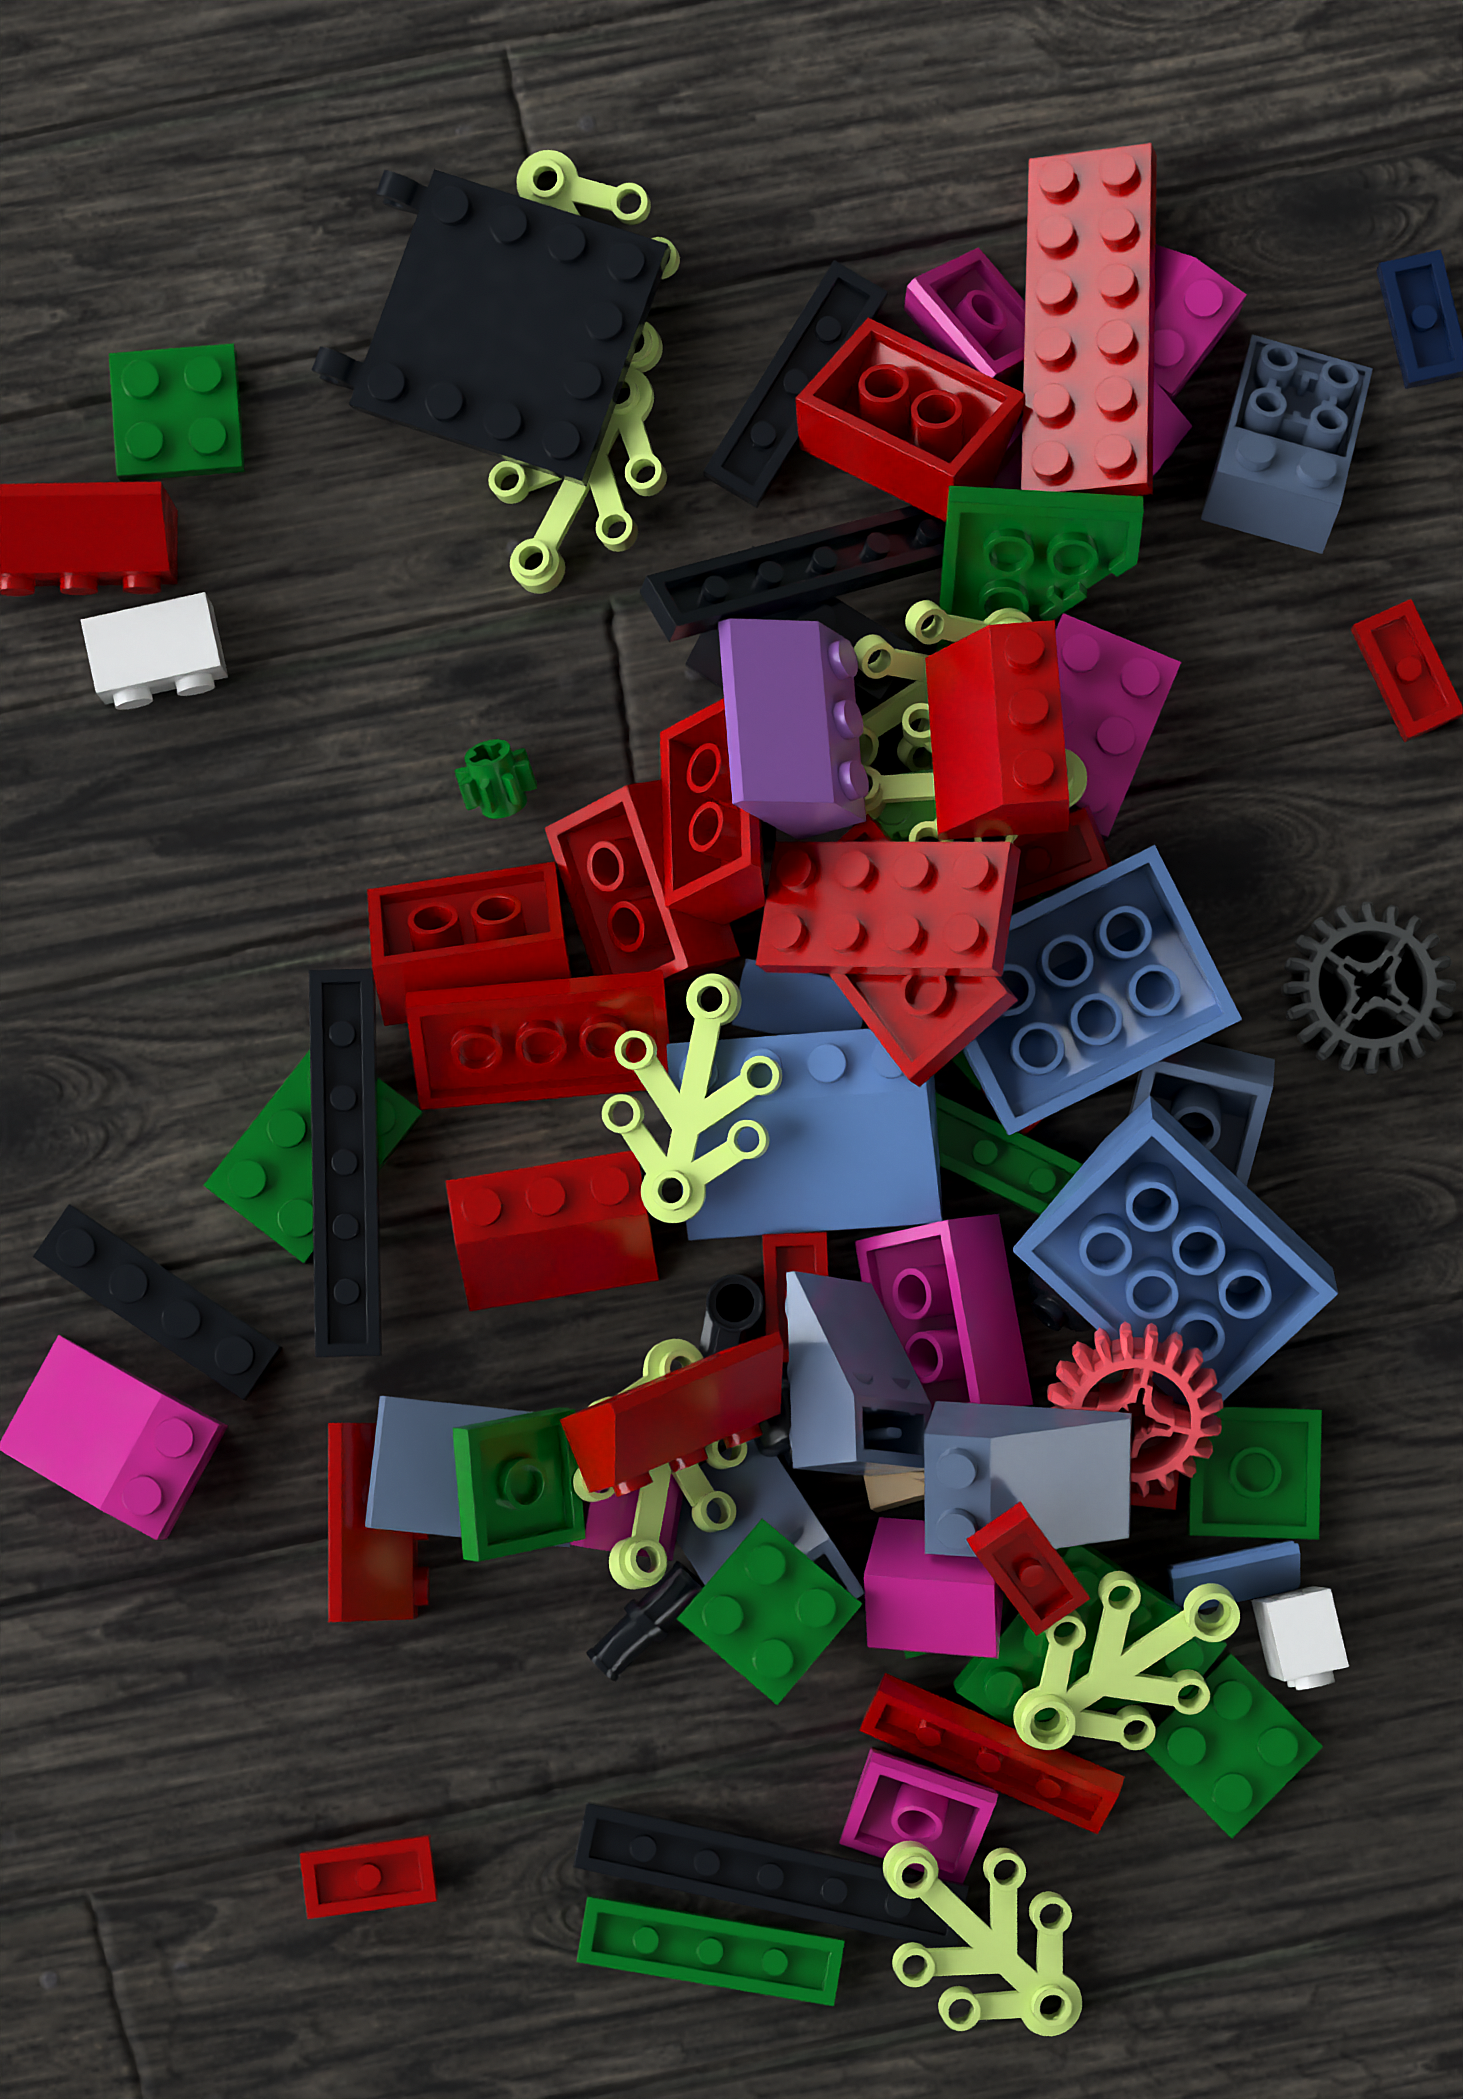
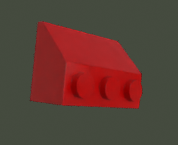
M867 318L795 398L799 447L801 450L946 522L949 486L991 487L1026 403V394L879 322Z
M162 482L0 484L1 595H33L35 593V586H60V592L64 594L92 595L98 593V585H123V591L130 594H156L161 592V584H178V510Z
M1055 620L988 625L926 657L938 840L1069 831V789Z
M723 698L660 732L665 907L722 926L765 906L766 902L763 820L732 804L725 703Z
M661 780L626 785L545 827L594 976L663 970L664 985L667 987L697 977L741 956L730 923L722 926L665 907Z
M555 861L367 889L372 969L384 1026L408 1023L406 992L572 978Z
M632 1150L445 1181L455 1245L470 1312L659 1281L649 1214L641 1197V1185L643 1182L641 1165Z
M779 1331L724 1349L559 1419L589 1493L613 1487L616 1497H619L653 1483L649 1470L668 1463L671 1472L674 1473L708 1459L704 1447L723 1439L726 1448L729 1449L761 1436L763 1433L759 1423L781 1413L783 1341Z
M328 1423V1622L413 1620L418 1618V1606L429 1605V1567L418 1566V1540H429V1534L365 1527L377 1423Z

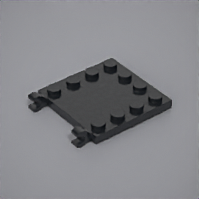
M435 169L428 187L404 175L384 170L376 194L384 198L383 203L385 205L417 215L364 363L343 353L320 346L312 371L320 374L319 378L323 381L354 390L349 405L356 411L587 486L670 256V247L667 243Z

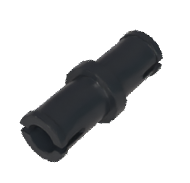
M676 1561L673 1564V1568L639 1602L633 1598L624 1607L627 1614L593 1648L586 1652L588 1657L607 1677L616 1682L620 1678V1674L653 1641L660 1644L669 1635L666 1628L685 1610L704 1585L680 1561Z

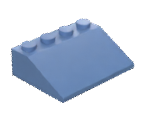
M1155 845L1011 916L1003 975L1000 978L1018 1001L962 1049V1052L1009 1136L1242 1020Z
M871 1029L718 1040L707 1097L738 1077L744 1063L754 1056H765L775 1060L782 1070V1082L774 1093L766 1096H756L699 1134L694 1161L727 1142L729 1130L735 1123L741 1120H752L761 1123L768 1131L769 1146L766 1152L759 1158L744 1159L706 1185V1199L701 1210L693 1218L686 1221L688 1240L927 1225L943 1221L934 1075L921 1087L909 1081ZM690 1042L667 1044L668 1074L679 1091L681 1089ZM767 1064L756 1065L750 1075L753 1085L757 1088L768 1086L772 1080V1070ZM752 1127L743 1129L737 1139L739 1147L744 1152L755 1150L760 1140L758 1132Z
M1151 1096L1142 1102L1102 1141L1013 1247V1252L1097 1330L1099 1327L1104 1329L1111 1341L1120 1339V1325L1125 1321L1131 1324L1133 1337L1143 1338L1144 1329L1152 1322L1158 1327V1342L1163 1343L1169 1335L1177 1331L1183 1339L1181 1353L1197 1347L1203 1354V1363L1199 1369H1214L1217 1376V1384L1211 1390L1221 1393L1223 1401L1338 1294L1333 1268ZM1154 1371L1152 1381L1165 1394L1172 1396L1176 1404L1188 1406L1187 1399L1180 1388L1166 1376Z

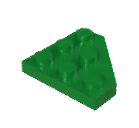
M949 486L939 607L949 615L984 621L993 612L1003 608L1018 609L1026 614L1032 622L1042 619L1044 621L1054 620L1087 598L1088 588L1111 573L1118 577L1137 564L1144 514L1143 496ZM941 639L936 643V652L955 642Z
M1089 1544L1057 1549L1060 1556L1091 1598L1075 1609L1086 1628V1638L1083 1644L1073 1652L1067 1686L1089 1673L1104 1608L1098 1594V1586L1101 1579L1108 1573L1113 1571L1127 1572L1134 1578L1141 1593L1140 1604L1130 1615L1122 1650L1184 1610ZM1127 1586L1115 1587L1110 1592L1109 1599L1112 1601L1124 1600L1129 1595L1130 1588ZM1013 1605L1001 1620L998 1659L973 1657L953 1682L956 1692L1003 1724L1014 1726L1013 1714L1018 1700L1024 1693L1040 1685L1049 1646L1045 1632L1043 1631L1036 1636ZM1063 1622L1056 1627L1054 1635L1067 1637L1073 1633L1076 1625L1071 1622ZM1195 1636L1140 1673L1171 1678L1178 1671L1190 1669L1197 1671L1203 1676L1227 1644L1225 1640L1207 1642ZM1195 1685L1183 1687L1178 1696L1188 1695ZM1104 1696L1085 1709L1099 1711L1144 1702ZM1042 1709L1036 1713L1034 1719L1037 1721L1052 1719L1056 1714V1709Z

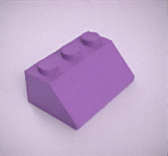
M733 618L719 621L732 804L798 840L865 822L864 797L868 794L869 782L866 771L861 764L859 737L863 733V719L855 698L854 676L858 672V661L851 642L819 621Z

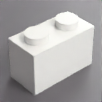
M205 592L81 619L95 691L105 705L115 703V708L119 710L138 708L153 702L152 694L177 689V694L180 696L196 695L214 689V680L228 677L213 605Z
M1311 1586L1251 1600L1269 1676L1287 1681L1288 1687H1296V1690H1303L1335 1682L1333 1670L1349 1667L1330 1588Z

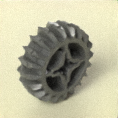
M1363 902L1360 905L1358 922L1354 921L1351 911L1345 905L1340 906L1334 911L1337 930L1329 921L1319 917L1312 923V927L1320 943L1305 935H1301L1294 943L1298 951L1305 955L1308 960L1289 958L1284 965V969L1290 974L1302 977L1301 981L1285 983L1281 987V994L1289 998L1301 997L1302 1004L1286 1011L1287 1020L1297 1021L1306 1016L1310 1023L1308 1027L1304 1028L1297 1035V1039L1300 1043L1304 1044L1318 1034L1325 1041L1317 1049L1315 1055L1320 1061L1326 1060L1335 1048L1342 1050L1338 1064L1339 1070L1344 1072L1351 1070L1357 1055H1362L1364 1073L1366 1075H1374L1378 1071L1379 1055L1381 1054L1391 1071L1399 1070L1403 1067V1056L1400 1047L1410 1057L1418 1060L1425 1055L1426 1051L1417 1035L1419 1034L1433 1042L1438 1041L1443 1035L1440 1027L1429 1019L1430 1016L1438 1019H1448L1453 1014V1007L1448 1003L1436 1000V995H1447L1456 990L1455 981L1450 979L1437 980L1436 977L1437 972H1441L1452 965L1450 956H1440L1432 960L1427 951L1434 948L1440 942L1439 936L1436 933H1432L1419 942L1413 934L1420 928L1422 920L1414 915L1404 924L1403 928L1396 926L1399 909L1394 905H1389L1385 909L1380 922L1375 921V908L1372 902ZM1354 939H1372L1387 944L1382 953L1370 963H1360L1349 956L1343 959L1331 951L1335 946ZM1403 956L1413 969L1417 981L1418 999L1416 1009L1408 1004L1409 998L1398 989L1395 982V972ZM1384 964L1385 968L1377 978L1381 986L1376 989L1383 991V997L1374 996L1352 1013L1353 1007L1360 999L1356 991L1361 988V986H1354V980L1363 981L1369 975H1373ZM1321 968L1330 974L1328 979L1334 982L1342 993V1006L1335 1016L1334 1022L1325 1011L1319 995L1318 984ZM1366 1014H1378L1389 1021L1394 1018L1406 1026L1400 1033L1381 1039H1367L1350 1034L1355 1024Z

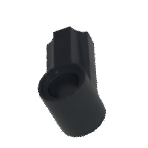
M729 1274L719 1278L710 1287L706 1297V1311L698 1349L703 1358L758 1338L761 1318L765 1308V1295L761 1286L752 1277L744 1274ZM740 1284L752 1293L754 1308L746 1319L732 1321L720 1312L718 1297L721 1290L727 1285Z

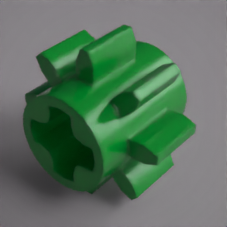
M501 739L487 740L470 748L464 756L467 767H461L454 771L466 809L469 811L480 806L482 814L492 819L505 818L519 812L527 804L525 791L537 789V783L526 749L520 748L512 752L510 744Z

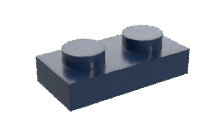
M1441 249L1379 263L1376 271L1405 389L1463 377V337Z

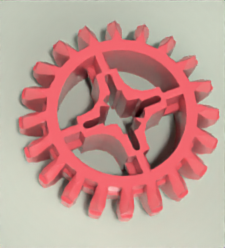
M1125 1321L1120 1325V1339L1111 1341L1108 1333L1099 1327L1094 1333L1096 1349L1093 1350L1086 1344L1077 1341L1072 1347V1354L1076 1363L1061 1360L1058 1363L1056 1376L1061 1382L1050 1384L1047 1390L1048 1400L1055 1405L1051 1408L1125 1413V1409L1129 1411V1403H1136L1138 1392L1141 1388L1144 1410L1140 1408V1415L1133 1416L1131 1482H1136V1490L1143 1498L1149 1493V1481L1158 1479L1161 1486L1170 1492L1171 1488L1174 1487L1173 1471L1176 1469L1183 1475L1192 1478L1196 1473V1463L1192 1456L1209 1459L1213 1448L1212 1442L1207 1437L1218 1436L1221 1433V1419L1214 1414L1223 1409L1222 1394L1211 1390L1217 1384L1216 1373L1212 1368L1199 1369L1203 1363V1354L1197 1347L1181 1353L1183 1339L1177 1331L1169 1335L1163 1343L1158 1342V1327L1152 1322L1144 1329V1335L1141 1338L1133 1337L1131 1324ZM1130 1369L1127 1376L1121 1381L1115 1383L1098 1382L1113 1372ZM1153 1372L1160 1373L1173 1381L1183 1392L1188 1406L1173 1403L1172 1396L1159 1393L1153 1387ZM1151 1437H1169L1158 1445L1140 1449L1141 1445Z

